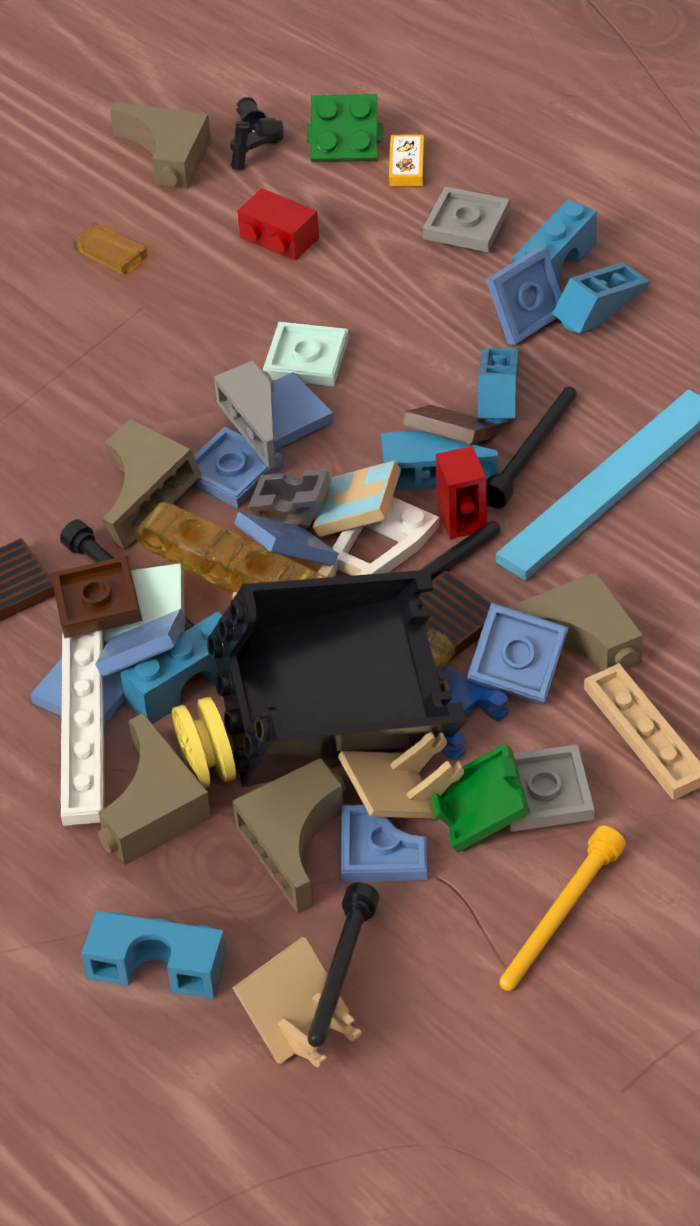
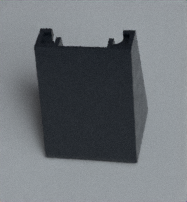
M429 570L242 584L207 640L209 656L215 659L218 671L215 678L216 690L218 695L223 696L226 708L224 712V727L226 733L232 736L234 745L232 754L236 773H240L242 787L274 781L319 758L323 760L328 768L342 765L338 758L341 751L393 753L410 749L429 732H432L435 738H437L440 732L444 734L445 738L453 737L464 726L467 719L463 703H449L452 700L451 692H441L425 628V623L431 617L430 608H422L423 601L419 595L422 592H431L433 590Z

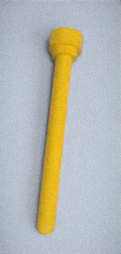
M605 825L597 827L588 840L589 847L587 852L589 855L501 976L499 984L503 990L512 991L515 989L601 866L615 862L626 848V841L618 831Z

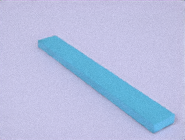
M689 389L500 549L496 553V563L521 579L528 580L700 430V395Z

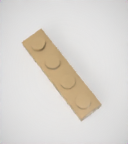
M620 663L584 679V690L672 800L700 788V761Z

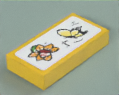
M391 135L389 186H423L424 135Z

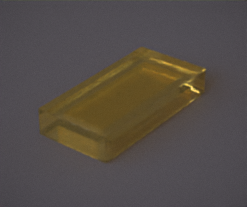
M97 222L73 239L75 250L123 275H126L148 257L146 247Z

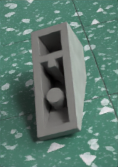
M253 360L214 376L218 406L269 469L275 467L274 419L271 394L274 392L275 387L271 376L266 371L262 372Z

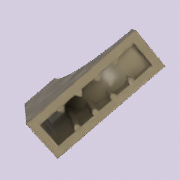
M114 102L110 109L113 135L134 141L142 145L153 155L155 185L188 189L211 141L208 114Z
M129 419L105 442L116 468L122 471L125 476L122 491L116 503L102 519L114 543L123 549H126L202 476L191 449L132 419Z
M596 572L507 607L569 627L562 648L569 649L586 657L602 671L620 663L624 670H627L635 664L642 662L643 634Z
M144 713L129 720L133 747L140 757L135 776L126 790L114 802L99 811L102 828L98 831L100 842L109 854L115 852L124 865L211 818L208 792Z
M321 758L232 801L236 828L298 914L313 907L311 882L302 866L305 852L315 834L327 822L342 813L343 793L346 792V787L340 774L336 770L330 771Z

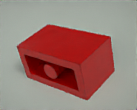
M263 188L237 210L241 238L295 261L319 239L318 213L316 210Z
M473 446L435 454L437 509L450 540L471 535L487 524L486 476Z

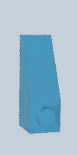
M624 262L569 279L552 314L560 319L562 325L571 332L580 334L595 329L643 291L650 281Z
M482 348L478 373V418H486V420L494 423L508 422V418H515L518 348Z
M420 430L381 433L382 462L386 463L395 460L401 469L395 491L436 488L435 454L473 446L485 473L486 480L488 477L498 474L497 450L474 444H466Z

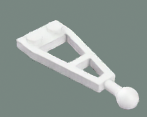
M392 497L385 520L342 531L332 548L339 553L335 565H331V567L322 565L315 578L334 577L338 570L350 576L389 573L422 548L439 528V517ZM363 527H367L399 542L371 564L348 554Z

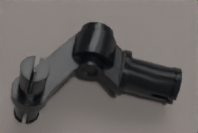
M244 97L237 102L238 108H236V111L242 120L236 122L235 137L230 143V149L233 151L231 167L237 170L245 168L246 153L249 150L266 143H275L277 140H282L284 135L282 121L275 118H267L264 112L258 109L255 100L251 97Z

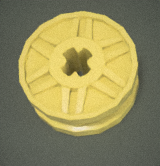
M211 697L198 699L197 720H193L185 705L173 707V724L185 765L205 789L210 788L209 768L211 767L215 768L223 782L235 780V763L229 739L221 716Z

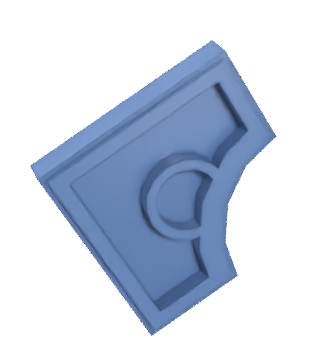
M342 805V882L428 880L427 837L410 835L396 828L388 817H370L364 805Z

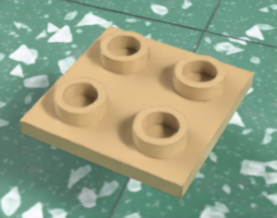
M432 732L427 733L405 753L341 751L338 756L370 817L434 818L430 804L432 795L437 793L441 796L449 785L459 780L464 773L460 762H456L452 768L450 762L447 761L422 781L419 772L431 757L443 750L447 744V740L442 732L439 733L437 738H435Z
M301 937L232 987L278 1064H282L292 1055L297 1054L308 1059L314 1066L320 1067L327 1061V1058L316 1051L319 1047H312L308 1043L307 1036L327 978V973L306 937ZM339 996L330 1028L343 1033L349 1040L354 1041L361 1036V1030L351 1026V1023L355 1020L348 1014L349 1010L341 996Z

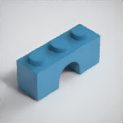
M567 199L512 257V263L537 247H545L559 284L564 259L568 258L579 263L596 244L597 211Z
M218 611L181 633L174 648L120 671L125 703L137 715L144 713L153 724L171 713L173 707L181 705L180 694L185 683L199 672L215 685L218 671L215 659L209 656L207 640L219 622L220 617H222Z
M102 911L95 912L81 952L86 979L129 985L134 970L140 964L149 960H161L168 963L167 971L171 992L210 999L215 997L227 957L223 930L214 929L207 925L192 926L173 923L163 918L147 919L130 916L123 912L108 913Z

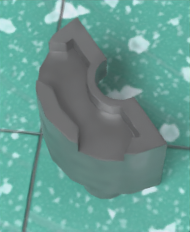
M329 469L304 471L303 479L296 480L293 476L285 473L261 475L248 508L256 516L261 517V515H264L268 519L301 526L304 529L308 528L312 520L318 516L331 484Z

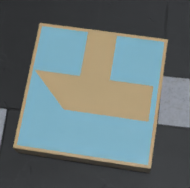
M393 460L331 477V484L313 525L319 537L385 520L401 472L397 462Z

